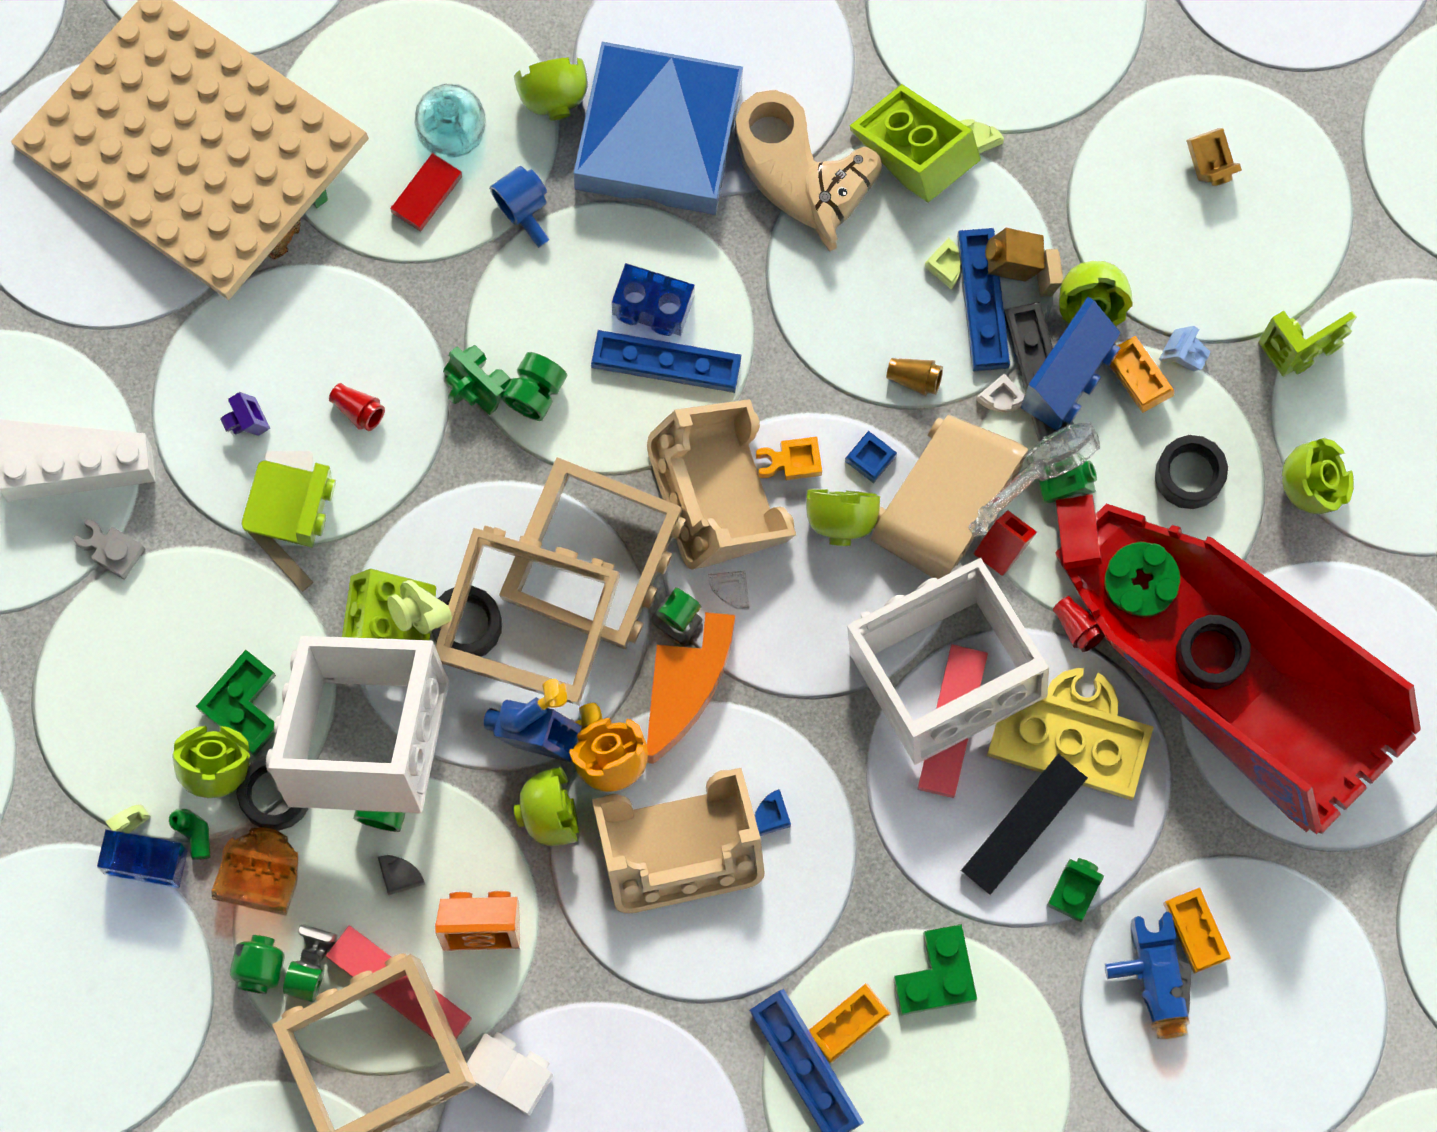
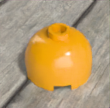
M604 718L591 723L577 734L578 743L569 752L580 778L595 790L604 792L619 791L632 785L644 773L648 759V748L640 726L627 718L626 723H612L610 718Z

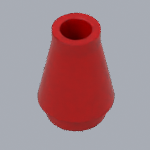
M338 383L330 392L329 401L357 429L371 431L381 422L385 413V407L380 404L379 398L349 388L342 383Z
M1070 596L1063 598L1054 606L1053 612L1060 620L1074 648L1087 652L1097 646L1105 637L1094 617L1075 603Z

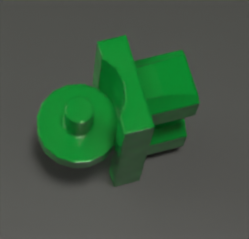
M476 345L464 351L458 346L449 352L448 356L450 359L443 369V372L448 376L445 382L453 388L448 395V399L453 404H457L463 399L471 406L477 403L488 415H491L497 410L501 397L511 378L502 369H496L490 375H487L481 369L485 366L487 358L485 353Z

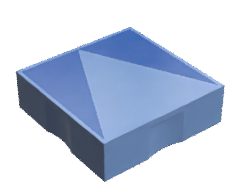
M602 41L573 173L575 190L624 199H648L668 207L716 215L725 173L729 137L734 128L742 88L743 67Z

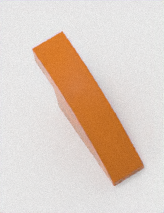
M705 612L702 649L657 645L647 737V763L654 764L670 751L697 722L712 699L724 673L731 650L735 615Z

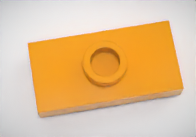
M1136 336L1117 345L1121 349L1111 363L1110 368L1142 413L1174 396V389Z
M1200 887L1163 903L1166 911L1172 914L1175 932L1194 974L1231 959Z
M865 983L810 1028L809 1031L829 1063H833L888 1018L891 1013L871 987Z

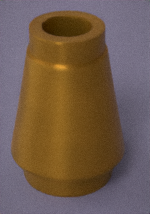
M891 358L886 378L924 396L928 393L936 395L942 380L943 366L936 365L935 360Z

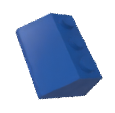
M1087 297L1029 383L1020 407L1056 431L1060 429L1064 421L1068 424L1072 423L1082 407L1077 403L1084 392L1088 395L1093 392L1101 379V376L1096 373L1103 363L1110 366L1121 349L1116 345L1121 332L1093 299Z

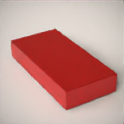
M432 153L391 206V213L421 232L463 177L462 172Z
M1093 495L1056 500L1065 570L1102 564Z

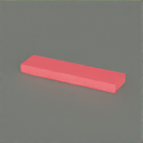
M951 644L936 709L980 687L988 655L987 652ZM968 738L924 760L917 790L950 798L955 797Z
M350 925L326 954L330 961L351 977L365 971H372L374 973L386 967L385 961L391 958L390 955ZM407 975L372 992L435 1040ZM434 989L452 1032L457 1039L472 1018Z

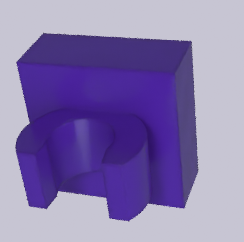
M238 392L228 398L233 411L220 418L226 432L233 430V433L237 435L245 431L259 436L271 429L256 397Z

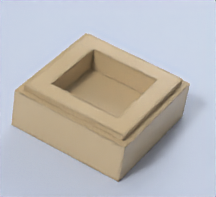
M1046 249L1044 251L1045 269L1037 274L1040 297L1053 296L1062 284L1063 274L1058 249Z

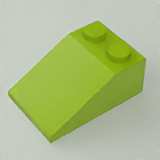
M903 84L849 125L850 130L866 147L877 152L881 158V163L904 187L928 203L981 160L972 129Z

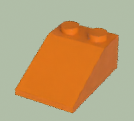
M492 891L488 892V898H472V893L453 892L449 894V899H440L435 933L443 951L520 949L518 897H511V892Z

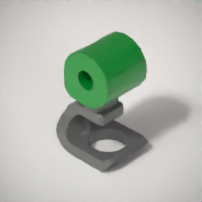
M675 587L671 595H668L655 611L651 621L662 632L681 645H684L703 621L697 614L701 605L688 593ZM692 622L691 628L685 633H677L671 629L673 627L683 632L689 623Z
M303 924L299 926L298 933L303 936L306 948L301 952L300 961H292L290 963L284 980L283 994L314 1002L324 976V970L319 966L320 961L323 960L325 953L337 942L338 935Z

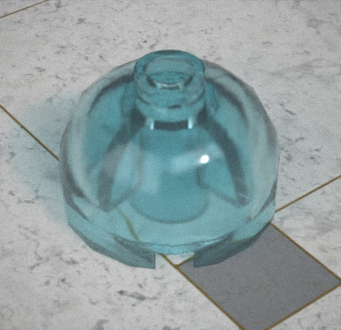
M444 83L432 87L422 95L416 106L414 125L419 141L429 152L447 154V157L456 158L470 153L480 144L486 127V114L480 99L471 89L460 84Z

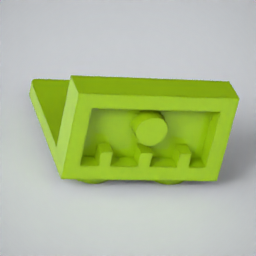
M1283 310L1271 318L1258 343L1283 377L1293 371L1298 375L1310 368L1315 363L1313 359L1324 352L1326 356H1329L1339 350L1345 344L1343 339L1352 333L1351 326L1357 316L1351 311L1305 340L1300 324L1294 318H1289Z
M371 568L351 575L342 637L430 641V633H420L413 624L407 631H402L398 628L389 612L388 598L394 594L401 597L400 586L402 582L412 580L435 597L436 586Z

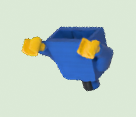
M557 679L547 680L542 684L544 697L541 699L535 697L527 704L505 700L502 703L501 710L496 708H489L484 716V728L494 731L496 738L512 747L567 762L572 760L569 752L577 744V734L591 723L603 719L601 709L596 703H589L579 707L581 720L575 722L556 710L550 709L562 707L567 702L566 686L564 683L559 685Z

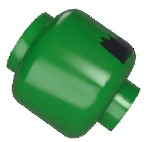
M252 935L251 941H243L236 945L230 969L231 978L237 982L236 988L258 994H267L268 989L278 986L285 954L280 948L274 947L275 939L261 935Z

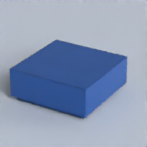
M868 430L846 456L845 462L874 484L896 458L897 452Z

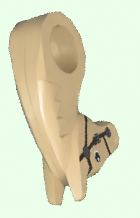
M777 90L756 92L741 104L735 119V139L744 170L758 189L774 205L787 215L807 226L815 228L829 252L836 249V241L838 240L836 228L852 215L863 197L878 179L882 170L880 156L872 149L862 146L844 159L816 162L810 149L804 108L793 96ZM775 117L787 123L792 133L779 143L769 144L757 139L752 134L750 127L761 118Z

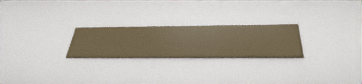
M248 532L302 592L314 583L273 538Z

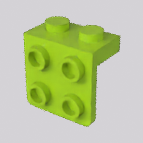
M266 460L259 462L241 523L242 528L246 532L313 548L316 535L322 536L325 527L326 514H322L326 500H332L336 480L332 479L330 466L315 463L313 472Z

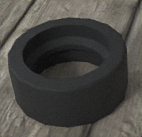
M1196 435L1179 437L1168 444L1162 452L1155 469V481L1159 492L1168 502L1179 508L1186 509L1204 507L1215 500L1223 488L1228 475V464L1223 451L1215 442ZM1191 452L1206 458L1213 470L1212 481L1208 487L1199 492H1188L1179 488L1172 481L1170 465L1179 454Z
M471 586L467 602L478 604L486 612L488 627L485 634L478 641L471 644H460L454 641L451 648L482 657L496 646L502 633V618L496 601L485 590ZM454 588L446 590L438 599L449 605ZM441 627L432 630L436 643Z
M1207 615L1196 619L1181 634L1176 645V661L1180 672L1190 683L1202 689L1217 690L1232 684L1245 671L1250 661L1251 645L1246 632L1237 622L1225 616ZM1217 631L1225 635L1232 642L1235 649V659L1231 667L1226 671L1218 674L1207 673L1195 664L1191 655V649L1195 638L1201 633Z
M267 756L249 764L246 778L237 788L236 795L241 810L252 824L264 830L280 831L290 828L299 822L306 814L308 808L290 807L284 813L277 815L265 814L257 809L251 796L252 787L259 777L268 773L266 768Z

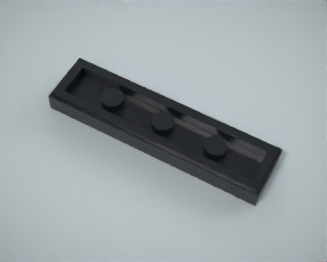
M1058 753L960 871L991 895L1088 777Z

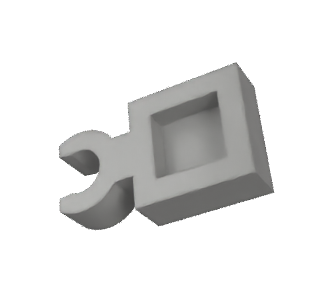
M86 519L84 524L93 531V536L88 540H83L75 535L73 540L83 550L95 549L96 551L91 557L92 560L125 580L144 552V546L113 527L104 535L95 521Z

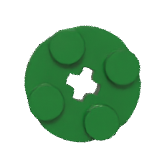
M1136 542L1124 546L1109 561L1104 577V587L1110 602L1117 609H1121L1125 613L1137 618H1149L1165 611L1177 596L1180 585V572L1177 563L1166 552L1164 547L1156 543ZM1143 570L1144 574L1151 575L1152 580L1148 582V589L1142 590L1140 585H1133L1132 579L1136 578V571Z

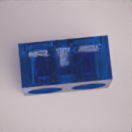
M625 263L611 302L612 315H615L619 321L628 325L640 323L650 326L654 332L660 335L671 336L676 334L681 336L695 297V284ZM632 292L642 294L644 299L640 302L632 303L625 297ZM666 303H673L679 309L675 313L667 314L660 307Z
M105 829L97 868L104 875L180 888L188 851L180 842Z

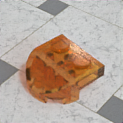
M251 828L248 834L236 840L232 837L222 850V862L211 891L212 899L287 916L298 882V852H295L288 842L286 835L270 828Z

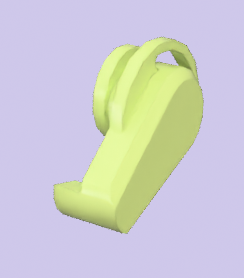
M412 580L402 582L400 586L401 597L394 594L388 598V608L391 617L402 631L409 630L413 624L420 633L428 634L433 629L442 627L452 620L448 605L419 587Z

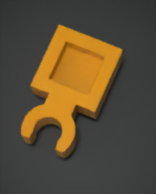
M817 437L781 441L780 452H775L767 447L756 450V459L767 458L772 463L769 467L758 470L760 478H770L777 471L784 470L785 480L822 476Z

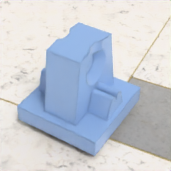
M1189 326L1174 330L1159 360L1164 364L1177 362L1192 371H1198L1205 365L1210 351L1196 338L1200 329L1195 326Z

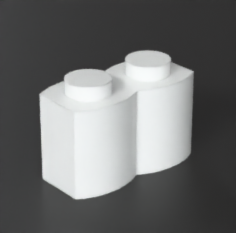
M496 1032L494 1037L485 1033L467 1062L475 1084L530 1116L553 1077L552 1072L547 1070L550 1063L531 1051L527 1057L516 1052L513 1049L517 1043L499 1032Z

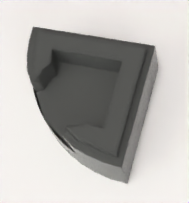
M393 855L377 857L388 895L425 885L420 871L407 860Z

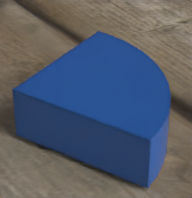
M780 789L775 790L764 798L754 815L760 836L791 827Z

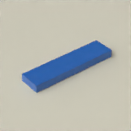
M994 228L959 230L957 234L973 371L1009 369L1010 366L1000 276L988 274V260L985 256L988 240L995 236Z
M598 330L591 368L735 393L742 355Z
M785 990L777 991L750 1009L751 1015L821 1132H851L864 1124V1121Z

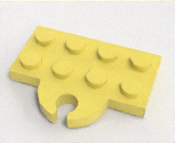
M1075 668L1062 672L1051 681L1046 698L996 723L987 752L988 757L1042 773L1059 753L1088 777L1082 786L1131 801L1136 792L1154 728L1150 725L1117 716L1119 701L1115 689L1100 673H1097L1093 681L1095 695L1089 698L1080 696L1076 692L1075 683L1082 679L1084 668Z

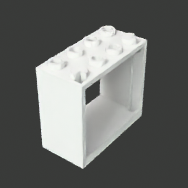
M981 558L964 566L960 563L952 569L951 573L942 578L928 579L918 587V590L906 596L897 595L888 600L884 607L873 613H861V618L847 625L850 656L914 765L1048 696L1049 667ZM977 603L1016 668L913 721L874 654Z
M300 636L297 650L292 652L290 658L289 683L284 684L282 691L284 704L281 716L276 717L274 724L276 737L273 749H269L266 757L267 771L272 774L277 790L281 792L287 806L422 813L449 685V679L434 642L427 640ZM325 683L408 686L391 763L307 760Z

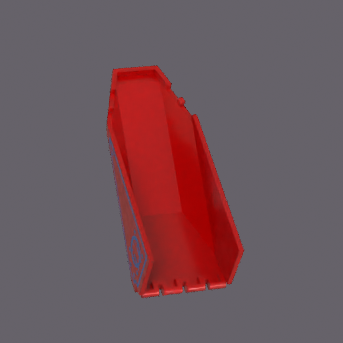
M1106 503L1096 513L1102 564L1065 570L1062 547L1055 552L1059 563L1110 645L1274 805L1305 832L1310 829L1316 835L1318 833L1323 834L1341 815L1339 810L1333 805L1337 804L1340 808L1346 810L1367 789L1360 778L1362 777L1365 781L1372 784L1393 763V760L1386 752L1398 758L1416 740L1414 734L1421 730L1414 685L1214 538L1207 536L1204 541L1183 534L1181 527L1171 525L1167 529L1147 522L1144 515ZM1136 542L1156 543L1164 547L1166 552L1174 558L1180 572V585L1177 596L1165 611L1149 618L1133 617L1131 614L1117 609L1110 602L1104 587V577L1109 561L1118 550ZM1143 570L1136 571L1137 576L1132 579L1133 585H1140L1142 590L1148 589V582L1152 580L1151 575L1144 574ZM1207 615L1225 616L1237 622L1246 632L1251 645L1250 661L1245 671L1232 684L1217 690L1202 689L1190 683L1180 672L1176 661V645L1181 634L1196 619ZM1207 631L1195 638L1192 644L1191 655L1195 664L1201 670L1207 673L1218 674L1231 667L1235 659V649L1232 642L1225 635L1217 631Z

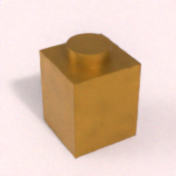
M1007 227L988 240L985 250V256L988 260V274L1025 282L1045 269L1044 235Z

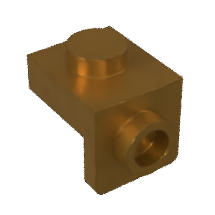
M1217 128L1186 140L1198 181L1211 182L1212 186H1217L1232 181V174L1242 171L1240 163L1233 162L1224 128Z

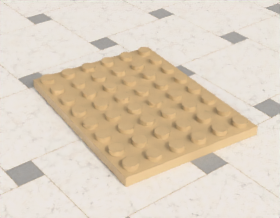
M138 0L12 139L11 143L20 153L229 301L369 140V137L360 127L175 1Z

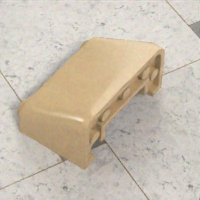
M750 399L676 409L648 436V456L662 498L682 507L683 513L681 517L686 519L682 533L676 541L685 565L692 570L788 542L796 536L794 520L787 510L780 506L770 509L760 477L758 476L749 444L755 439L759 431L760 421L758 415L754 412Z
M948 415L944 420L938 417L927 435L931 438V441L887 509L880 507L877 523L871 536V541L932 578L937 579L951 573L952 569L965 556L969 545L1004 490H1007L1011 480L1014 481L1023 467L1029 450L1014 440L951 415Z
M742 768L716 772L706 783L707 794L633 810L630 799L618 794H609L602 798L592 799L613 901L618 911L622 913H637L747 889L762 881L765 871L761 839Z

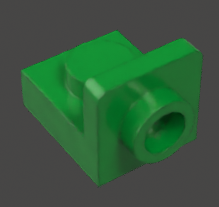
M1077 453L1035 467L1044 502L1048 504L1081 492L1088 495L1096 492L1094 482L1097 481L1095 467L1090 460L1087 461L1085 457Z
M1078 858L1077 861L1069 859L1046 906L1082 922L1104 875L1097 872L1098 866L1082 858Z

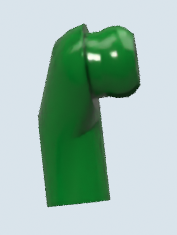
M189 809L174 810L169 816V825L172 829L177 830L190 839L191 859L204 860L211 858L208 823Z

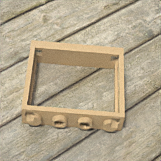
M556 457L525 531V537L542 542L569 476L666 515L619 630H614L605 625L603 628L601 640L626 649L629 641L632 643L636 642L642 630L643 622L638 621L643 607L650 609L658 588L652 585L657 573L664 574L669 565L672 553L667 552L671 539L678 540L682 533V528L686 519L681 517L683 513L682 507ZM515 556L499 593L501 599L589 634L592 620L521 592L533 562Z
M484 526L483 530L473 528L448 605L452 620L441 627L435 646L442 664L544 695L542 684L547 680H551V678L451 648L483 548L486 547L518 556L532 562L604 583L573 685L558 681L559 685L564 683L566 686L567 702L580 706L620 579L619 572L613 570L614 564L604 562L601 559L593 558L591 563L578 560V553L569 549L556 547V551L552 552L542 549V542L529 537L520 536L519 541L506 538V531L496 527Z
M406 953L395 955L385 961L386 967L374 973L372 971L362 972L350 979V985L339 991L337 988L326 990L316 996L317 1002L305 1008L303 1006L293 1007L281 1015V1020L272 1024L317 1132H385L476 1086L419 958L411 954L407 956ZM407 975L450 1072L335 1130L294 1036V1032Z

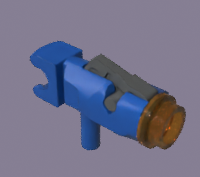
M1165 912L1159 920V932L1156 933L1150 932L1146 928L1143 917H1134L1131 920V932L1134 949H1137L1139 959L1105 964L1107 979L1137 975V979H1142L1145 988L1142 992V998L1152 1020L1151 1029L1156 1031L1157 1039L1160 1040L1187 1035V1025L1190 1024L1188 1015L1190 1011L1191 966L1177 957L1175 946L1176 933L1173 917L1169 912Z

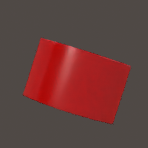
M1007 510L995 521L973 554L981 558L984 563L1003 576L1020 557L1037 531Z

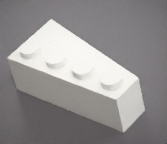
M0 419V492L7 502L156 482L152 446L145 433Z

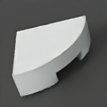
M1003 374L979 394L976 401L993 411L1011 412L1020 409L1025 395Z

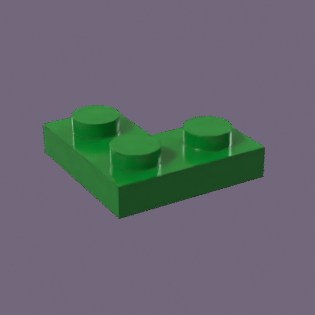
M245 649L196 705V708L218 727H229L240 732L248 741L249 752L256 756L275 734V722L252 703L276 675Z
M962 924L924 931L923 936L930 969L893 977L901 1016L976 1002L978 1000Z

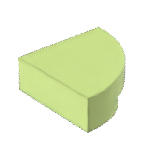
M973 119L960 121L973 130L979 154L1003 144L1004 137L995 127L975 122Z
M948 237L925 262L924 267L951 290L958 281L961 261L957 246Z
M134 805L114 815L106 823L119 839H123L147 821L150 814L143 805Z

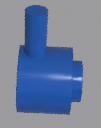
M518 166L489 187L494 200L506 217L514 225L520 223L538 248L550 240L532 215L547 204L544 196L547 193L546 187L532 169L527 171L522 166Z

